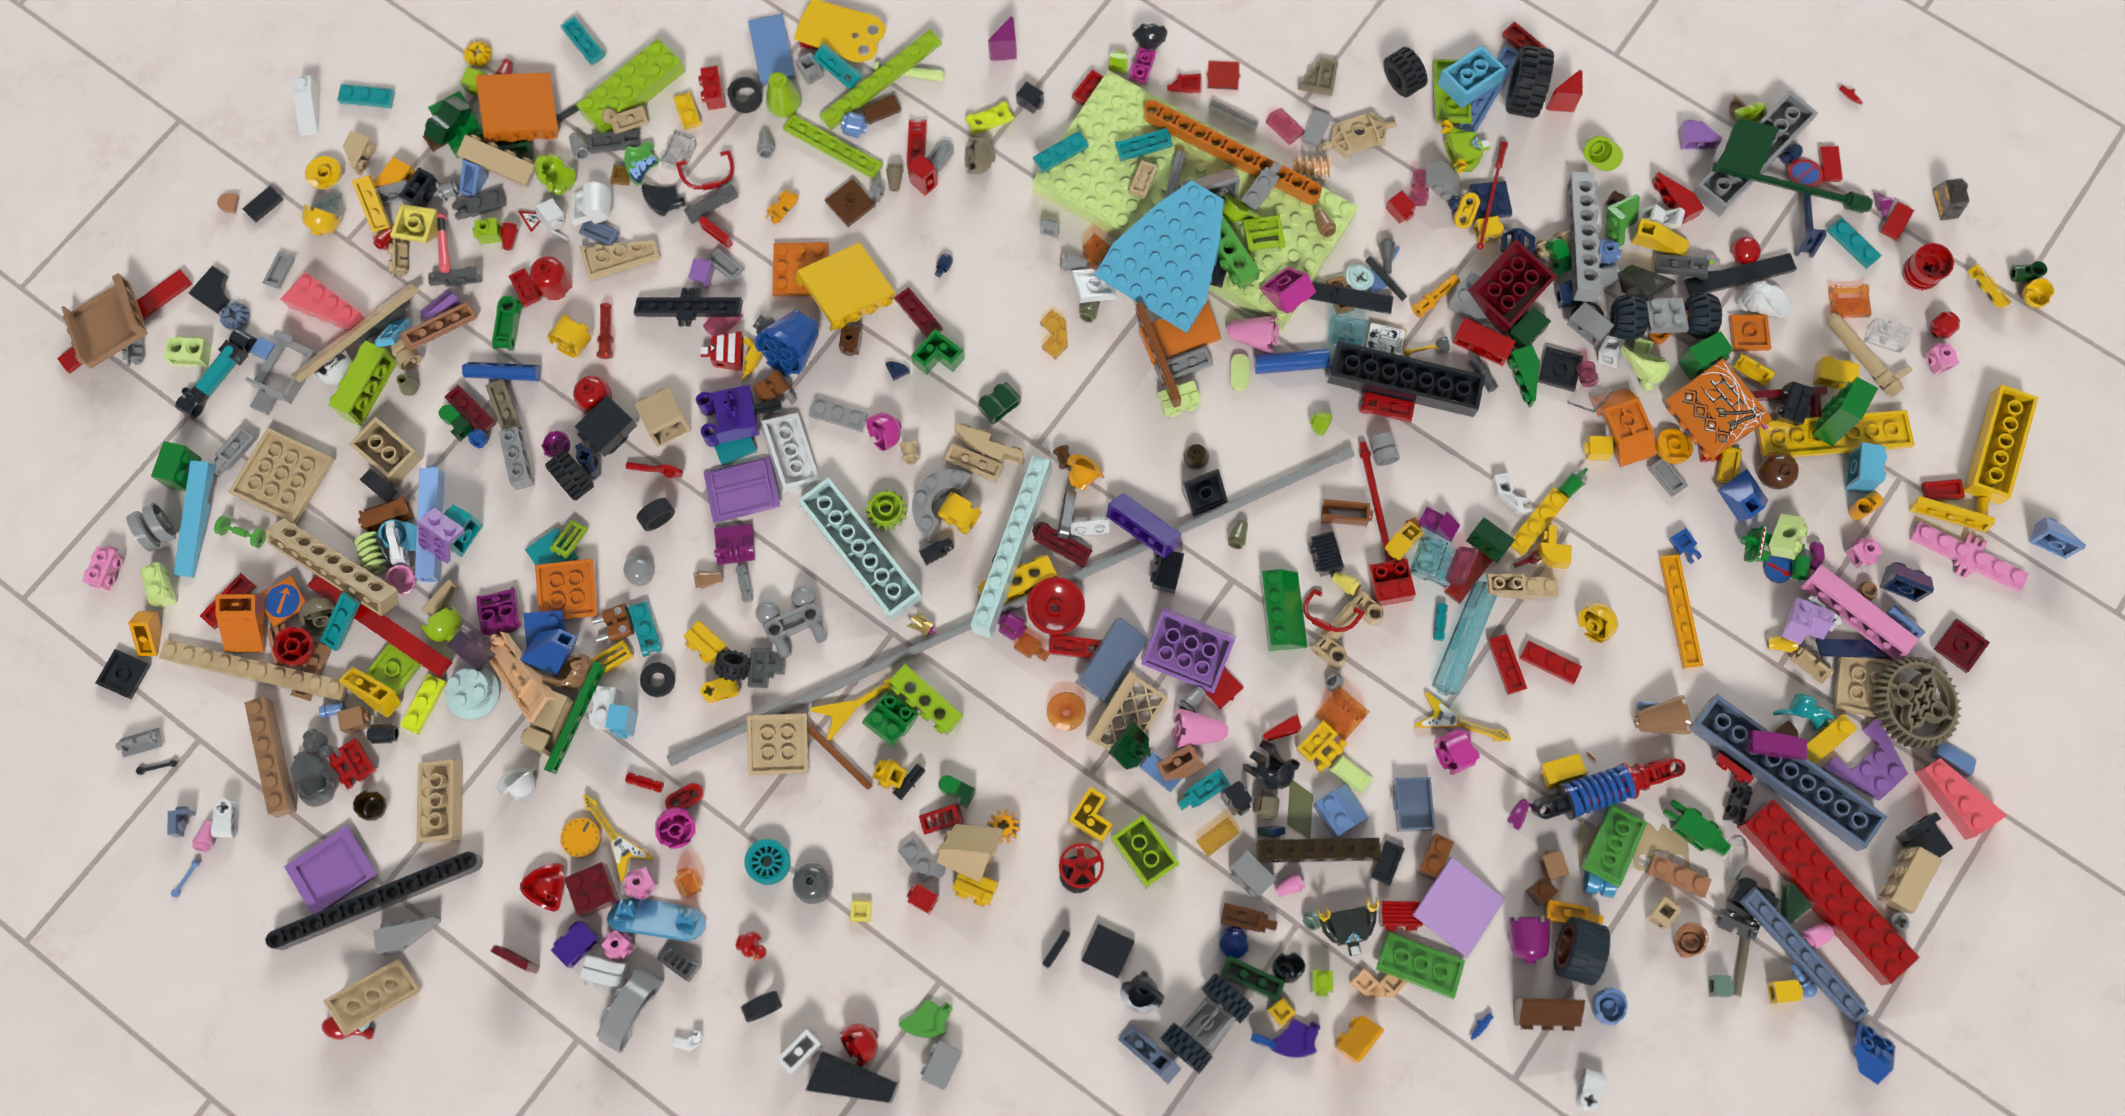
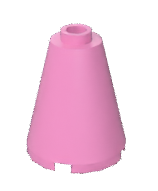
M1278 316L1232 320L1227 325V334L1230 339L1268 353H1274L1275 350L1272 347L1277 346L1279 325H1276L1275 321L1278 320Z
M1177 709L1174 714L1173 722H1176L1175 729H1172V740L1176 748H1183L1188 744L1197 746L1220 742L1228 736V726H1225L1224 721L1184 709Z

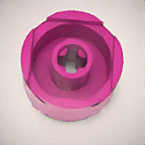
M1456 729L1434 740V744L1437 743L1438 746L1435 749L1436 756L1444 770L1449 769L1451 771L1449 772L1450 775L1457 774L1474 766L1476 760L1480 758L1477 749L1473 748L1470 741L1471 737L1467 730L1461 731Z

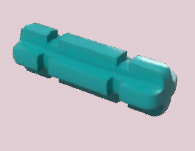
M1438 603L1436 607L1437 614L1434 626L1436 631L1433 639L1436 641H1443L1445 639L1444 631L1447 619L1445 613L1447 612L1448 605L1444 603Z

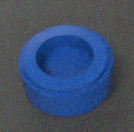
M474 429L468 435L469 442L476 448H482L488 443L487 435L480 429Z

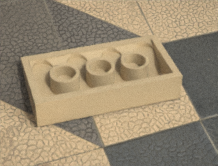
M450 759L418 763L416 842L461 840L462 761Z

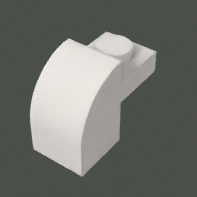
M1655 204L1642 208L1639 221L1641 218L1651 220L1672 230L1681 227L1685 210L1679 207L1665 211Z

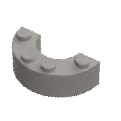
M954 469L941 470L925 478L916 489L912 500L913 517L918 531L928 542L932 543L941 529L940 521L933 514L936 502L940 498L949 495L950 492L962 497L972 483L971 474Z
M645 969L635 970L623 988L619 987L613 997L615 1000L612 1005L608 1006L603 1012L602 1017H604V1020L596 1034L599 1042L621 1054L632 1036V1028L639 1014L647 1003L655 998L664 980Z

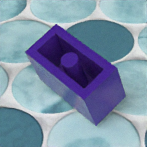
M581 920L574 922L568 928L569 932L564 937H559L553 943L554 947L551 949L553 954L566 967L571 969L601 940L592 928Z

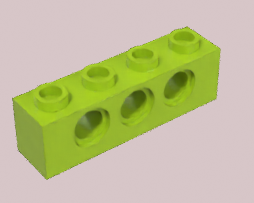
M906 664L889 680L890 689L897 696L899 694L906 698L904 702L911 708L916 707L920 711L919 715L925 721L931 720L935 724L934 729L941 735L945 733L948 736L963 719V715ZM908 684H914L916 690L908 693L905 691V687ZM922 697L930 698L931 701L927 706L919 703ZM936 710H943L945 716L937 719L934 716Z

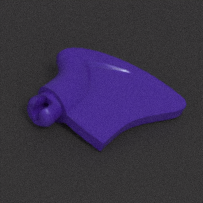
M1292 1019L1285 1032L1273 1039L1277 1043L1276 1050H1270L1290 1058H1304L1317 1052L1315 1040L1321 1027L1314 1021L1310 1022V1025L1307 1026L1296 1019Z

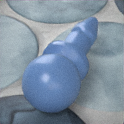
M1792 963L1791 969L1803 988V996L1807 998L1814 997L1817 993L1816 985L1811 982L1809 977L1804 976L1798 966Z

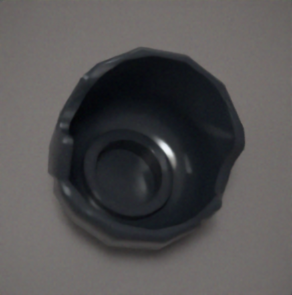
M1295 952L1289 955L1281 953L1274 959L1272 970L1274 975L1285 981V983H1294L1302 977L1306 964L1303 958Z

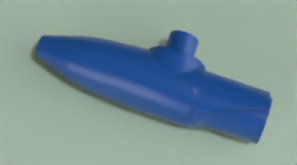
M1490 1013L1483 1020L1477 1019L1475 1021L1477 1027L1471 1035V1040L1477 1038L1487 1028L1490 1021L1494 1018Z

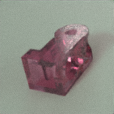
M1417 169L1413 173L1411 179L1413 191H1410L1409 198L1416 206L1426 207L1429 199V187L1425 183L1426 170Z

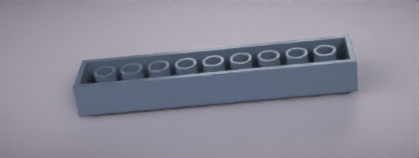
M1718 694L1709 699L1688 728L1855 851L1868 847L1888 817L1809 759L1768 757L1765 754L1748 753V733L1753 730L1770 731Z

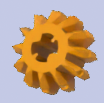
M1007 809L1004 811V815H1001V811L997 810L998 817L991 814L990 817L994 822L988 821L987 825L1000 828L998 826L1006 822L1009 828L1004 829L999 843L1002 844L1003 838H1006V842L1010 843V835L1014 839L1017 838L1013 831L1020 832V828L1015 826L1020 823V820H1013L1016 816L1015 813L1008 817L1009 811Z

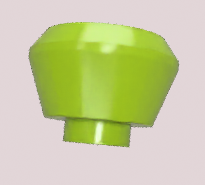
M1320 411L1318 414H1313L1309 423L1312 424L1311 429L1317 436L1325 434L1332 422L1333 416L1331 413Z

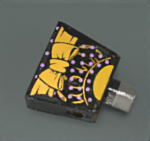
M1964 179L1945 180L1932 189L1940 221L1958 219L1968 205V184Z

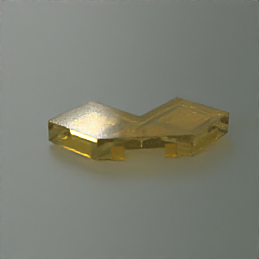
M1052 309L1040 321V325L1052 334L1042 345V349L1056 360L1068 347L1066 320Z

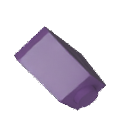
M1683 121L1678 130L1680 149H1717L1722 141V137L1702 121Z

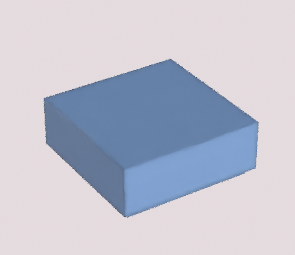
M259 336L250 353L263 360H267L276 344Z

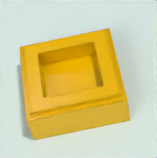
M1284 997L1267 1009L1279 1026L1296 1014Z

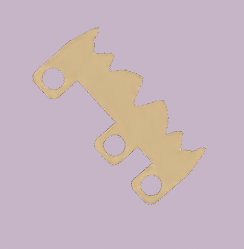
M1583 819L1580 822L1577 839L1579 867L1583 869L1582 865L1584 863L1583 856L1589 852L1601 823L1592 831L1586 826ZM1647 823L1634 853L1635 869L1647 871L1648 867H1642L1638 863V857L1641 854H1646L1651 859L1654 851H1668V860L1671 862L1675 855L1683 856L1685 858V865L1683 867L1689 869L1688 842L1676 832H1671L1664 824L1659 832H1657L1651 824Z

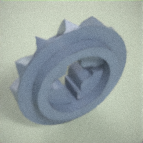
M236 301L232 304L228 303V306L222 308V312L219 314L220 323L229 330L242 328L249 321L250 312L243 303L241 304ZM232 311L236 313V321L231 317Z

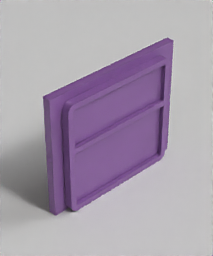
M770 456L703 472L713 523L781 507Z
M347 825L284 866L311 914L332 907L377 875Z

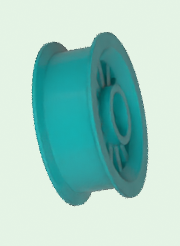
M762 839L752 844L747 850L744 865L746 872L753 880L763 885H773L786 877L790 869L791 859L789 852L781 843L772 839ZM771 857L772 864L769 867H764V859Z

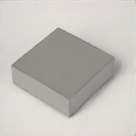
M259 390L250 407L269 415L278 399Z

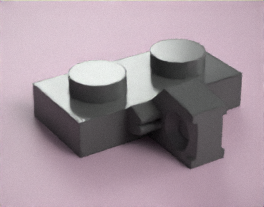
M751 648V665L747 684L749 688H768L769 678H774V674H785V666L783 664H775V660H771V649Z

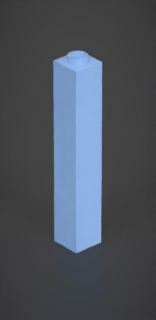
M437 466L419 468L417 521L433 508L443 513L444 473ZM417 523L415 578L421 583L440 582L441 561L436 559L428 550H423L419 546Z

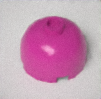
M884 412L868 417L869 419L866 421L867 430L870 438L874 436L877 440L874 444L879 450H888L899 442L902 426L898 419Z
M678 807L668 808L663 811L655 822L657 840L660 844H664L671 849L682 848L689 844L696 832L695 822L691 814L685 809Z

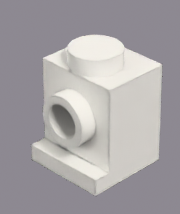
M1607 335L1599 350L1598 363L1617 368L1622 356L1620 347L1625 345V340Z

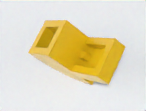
M1549 525L1542 532V542L1536 548L1539 551L1537 555L1549 567L1567 569L1571 565L1572 545L1556 544L1557 525Z

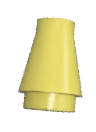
M1338 571L1335 572L1331 580L1346 594L1353 596L1357 594L1362 584L1358 581V578L1342 574Z

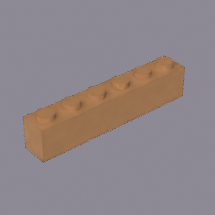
M264 696L244 702L267 813L278 818L297 812L274 703Z

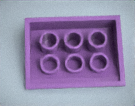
M1164 607L1141 664L1214 693L1237 636Z

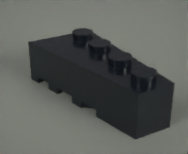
M822 1051L805 1091L892 1103L900 1083Z

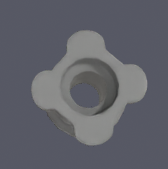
M449 179L448 182L443 184L435 182L438 194L444 203L447 202L446 198L457 197L459 188L455 181L452 182Z

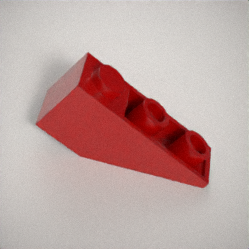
M1656 173L1652 180L1654 189L1660 193L1663 203L1670 210L1679 207L1685 210L1682 224L1699 217L1704 210V206L1696 194L1664 174Z

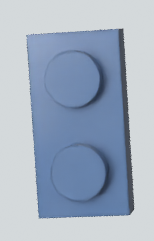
M1896 605L1886 612L1889 617L1918 639L1925 634L1926 631Z

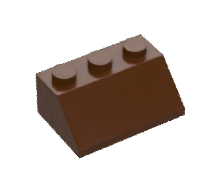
M1541 998L1513 1000L1514 1025L1521 1026V1030H1533V1026H1541V1030H1554V1027H1562V1031H1575V1027H1580L1582 1024L1585 1000Z

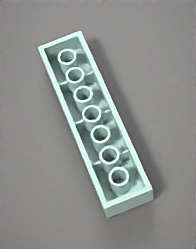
M829 477L798 499L801 508L891 622L922 600L918 589Z

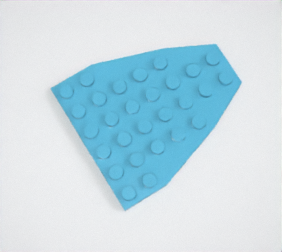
M1190 181L1157 203L1121 235L1110 247L1094 276L1138 303L1143 302L1144 307L1188 333L1208 300L1210 283H1212V274L1221 244V225L1223 224L1222 214L1225 200L1196 182Z

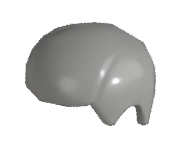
M642 555L632 556L625 562L623 572L629 583L636 586H643L649 583L655 573L650 560Z

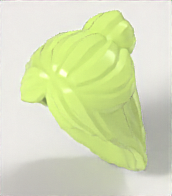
M1626 345L1620 347L1623 356L1631 364L1635 375L1641 379V387L1647 391L1652 390L1656 383L1663 381L1670 371L1671 366L1663 357L1638 353Z

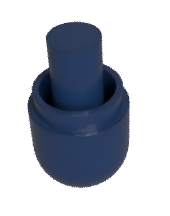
M1792 144L1788 147L1781 158V162L1786 164L1788 161L1792 162L1798 159L1803 154L1802 146L1800 144Z
M942 254L936 262L937 270L934 273L937 277H941L943 273H946L953 264L951 255Z

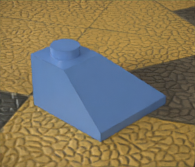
M2047 517L2036 523L2029 543L2064 559L2086 547V544L2068 528L2058 523L2057 520Z

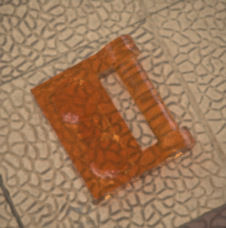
M1829 285L1828 294L1831 315L1836 313V315L1839 314L1842 318L1870 317L1872 312L1869 299V285ZM1860 293V298H1838L1837 294Z

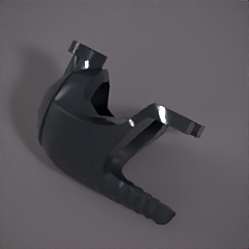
M1263 740L1259 747L1269 752L1270 761L1268 768H1266L1265 756L1255 750L1250 754L1249 758L1257 763V767L1243 764L1242 768L1264 783L1268 788L1274 790L1284 789L1294 780L1295 770L1299 769L1300 763L1295 759L1284 762L1276 746Z

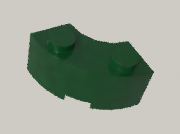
M457 97L443 100L438 112L433 117L427 119L424 136L440 146L448 143L456 137L454 133L458 128L465 126L473 107Z

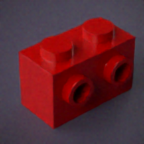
M718 65L700 68L701 75L698 76L700 87L703 86V91H700L702 102H706L708 110L726 108L722 76Z
M921 154L909 161L907 169L910 183L926 196L938 185L936 169L931 160L927 157L924 158Z

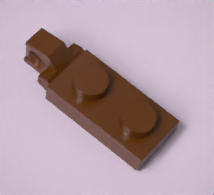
M1224 903L1220 924L1265 933L1266 929L1276 931L1278 922L1269 920V915L1264 914V912Z

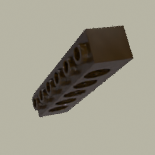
M1380 838L1258 840L1256 843L1257 860L1260 863L1378 861L1381 858Z

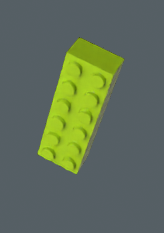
M657 38L578 102L576 106L580 114L599 133L614 131L612 124L606 123L602 118L604 110L613 109L618 114L644 106L685 72L681 60Z

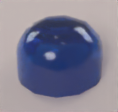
M1231 926L1225 928L1220 933L1219 948L1225 957L1232 956L1238 959L1248 952L1249 939L1241 928Z

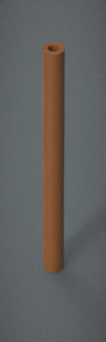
M807 721L808 733L864 788L869 790L873 784Z

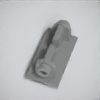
M142 338L122 350V358L127 360V367H129V362L139 365L143 361L142 347H135V345H142Z
M156 728L121 738L115 744L118 751L121 750L122 756L125 758L162 747L160 729Z

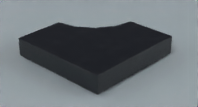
M212 265L188 294L216 314H219L222 308H225L230 302L224 291L225 283L229 277Z

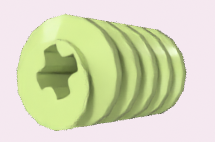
M374 531L361 534L354 540V544L357 546L356 551L359 553L358 558L361 560L360 565L373 575L387 569L386 566H382L386 563V560L380 559L384 555L382 552H379L381 549L376 542V539H378L376 538L377 532Z

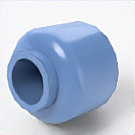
M848 112L847 115L844 114L840 128L843 134L859 138L861 133L865 134L868 124L864 123V116Z

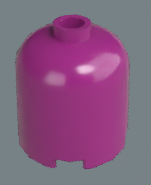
M1508 917L1511 953L1519 959H1524L1526 964H1536V960L1545 958L1550 950V918H1545V922H1540V917H1520L1518 921H1514V917Z

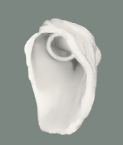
M1762 281L1753 283L1746 288L1743 296L1737 301V307L1742 311L1785 318L1790 313L1791 303L1780 287Z

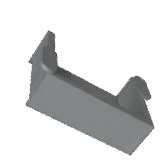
M276 330L273 333V337L278 341L255 379L247 377L245 380L252 387L258 388L267 395L283 400L291 405L306 379L299 383L292 378L284 393L264 385V381L286 347L306 356L300 367L317 354L313 350L293 342L292 336Z

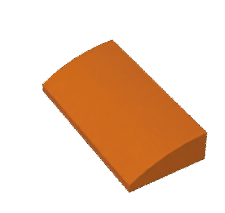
M1208 302L1204 305L1188 333L1163 318L1151 322L1165 359L1221 340ZM1140 326L1139 335L1153 365L1156 362Z

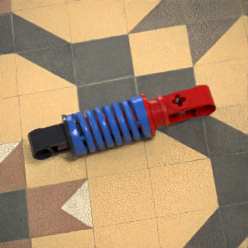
M1666 757L1643 765L1637 763L1633 767H1629L1627 763H1621V765L1615 766L1612 769L1609 768L1605 771L1593 773L1591 776L1587 775L1584 778H1578L1569 783L1557 784L1556 793L1534 800L1531 804V811L1535 816L1542 819H1550L1564 814L1567 819L1574 820L1576 817L1584 815V813H1590L1591 810L1597 811L1598 808L1604 809L1605 806L1610 807L1612 804H1619L1620 801L1625 802L1627 798L1635 800L1639 797V791L1649 790L1651 785H1657L1666 780L1682 776L1686 766L1682 760L1673 757ZM1674 762L1675 769L1671 771L1670 766ZM1545 804L1546 810L1541 814L1540 807Z

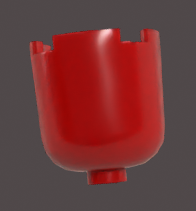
M543 256L538 258L530 268V277L540 295L548 300L562 299L566 296L565 294L569 289L572 288L573 280L569 271L555 257Z

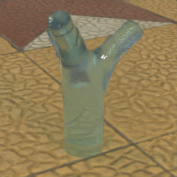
M342 194L330 195L328 199L313 205L318 209L330 207L338 210L339 207L333 203Z

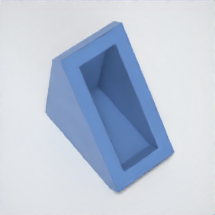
M463 159L459 193L468 197L479 195L488 179V175L481 165Z

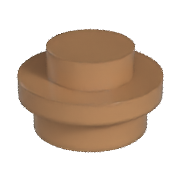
M1863 582L1858 586L1857 592L1871 601L1877 597L1878 588L1872 582Z

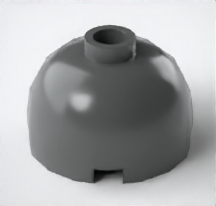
M816 863L800 867L793 878V890L796 896L808 904L825 901L833 889L830 872L824 866Z

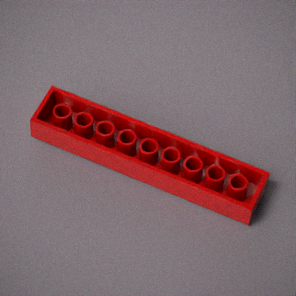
M1775 799L1764 803L1737 827L1817 916L1831 926L1837 938L1881 986L1892 984L1920 958Z

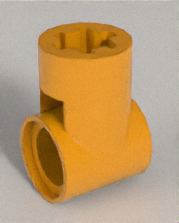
M1871 491L1849 507V516L1854 520L1863 519L1884 504L1883 497L1878 492Z

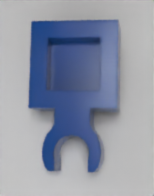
M1687 528L1668 539L1679 555L1686 554L1687 561L1690 564L1695 562L1692 555H1695L1698 560L1702 557L1701 553L1694 549L1697 542Z

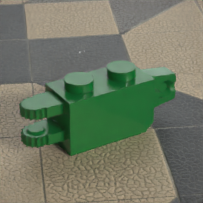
M1673 799L1670 805L1680 812L1681 815L1678 817L1667 809L1663 811V815L1674 823L1670 829L1699 851L1710 849L1721 856L1726 855L1731 845L1721 836L1723 832L1719 830V826L1713 821H1708L1702 817L1703 814L1699 810L1690 807L1686 808Z

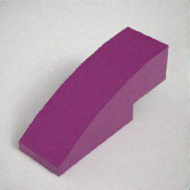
M1753 730L1748 733V753L1765 754L1768 757L1807 760V739Z

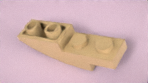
M955 423V434L973 452L1002 464L1005 459L1023 464L1025 452L1021 448L1004 446L1000 441L991 442V434L987 430H976L967 424L961 423L959 425Z
M1523 574L1486 575L1488 594L1494 596L1535 600L1536 598H1556L1559 596L1557 577H1525Z

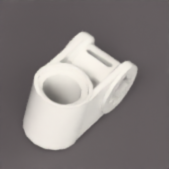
M219 799L213 807L211 835L212 837H236L238 833L239 805L235 801Z
M1587 1068L1584 1069L1576 1098L1577 1106L1581 1110L1590 1111L1599 1106L1607 1080L1606 1075ZM1589 1097V1101H1591L1592 1104L1587 1105V1101H1585L1584 1098Z

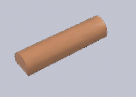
M465 302L400 333V337L407 350L411 351L476 320L477 315L469 303Z

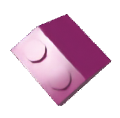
M1289 266L1259 287L1278 310L1287 314L1293 312L1297 306L1309 300L1316 293L1308 274Z

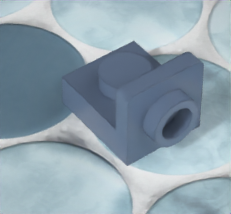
M187 806L176 807L175 810L168 811L167 835L184 837V831L186 830L184 817L195 816V811L188 809Z

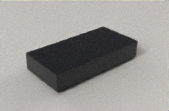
M269 186L242 209L257 223L284 199Z
M1386 840L1380 853L1381 858L1377 861L1371 878L1390 886L1405 848Z
M1063 930L1042 962V966L1047 969L1051 967L1070 938L1068 931Z

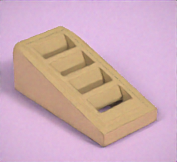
M447 580L424 605L421 611L429 616H433L442 609L447 608L457 589V585L451 580Z

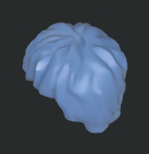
M1605 988L1593 995L1591 1000L1594 1018L1602 1024L1616 1025L1626 1016L1628 1003L1626 995L1621 990Z

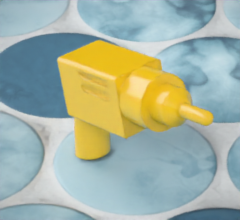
M745 336L743 343L750 349L744 358V375L741 381L747 375L753 373L755 368L757 369L764 356L761 352H757L755 342L748 336Z

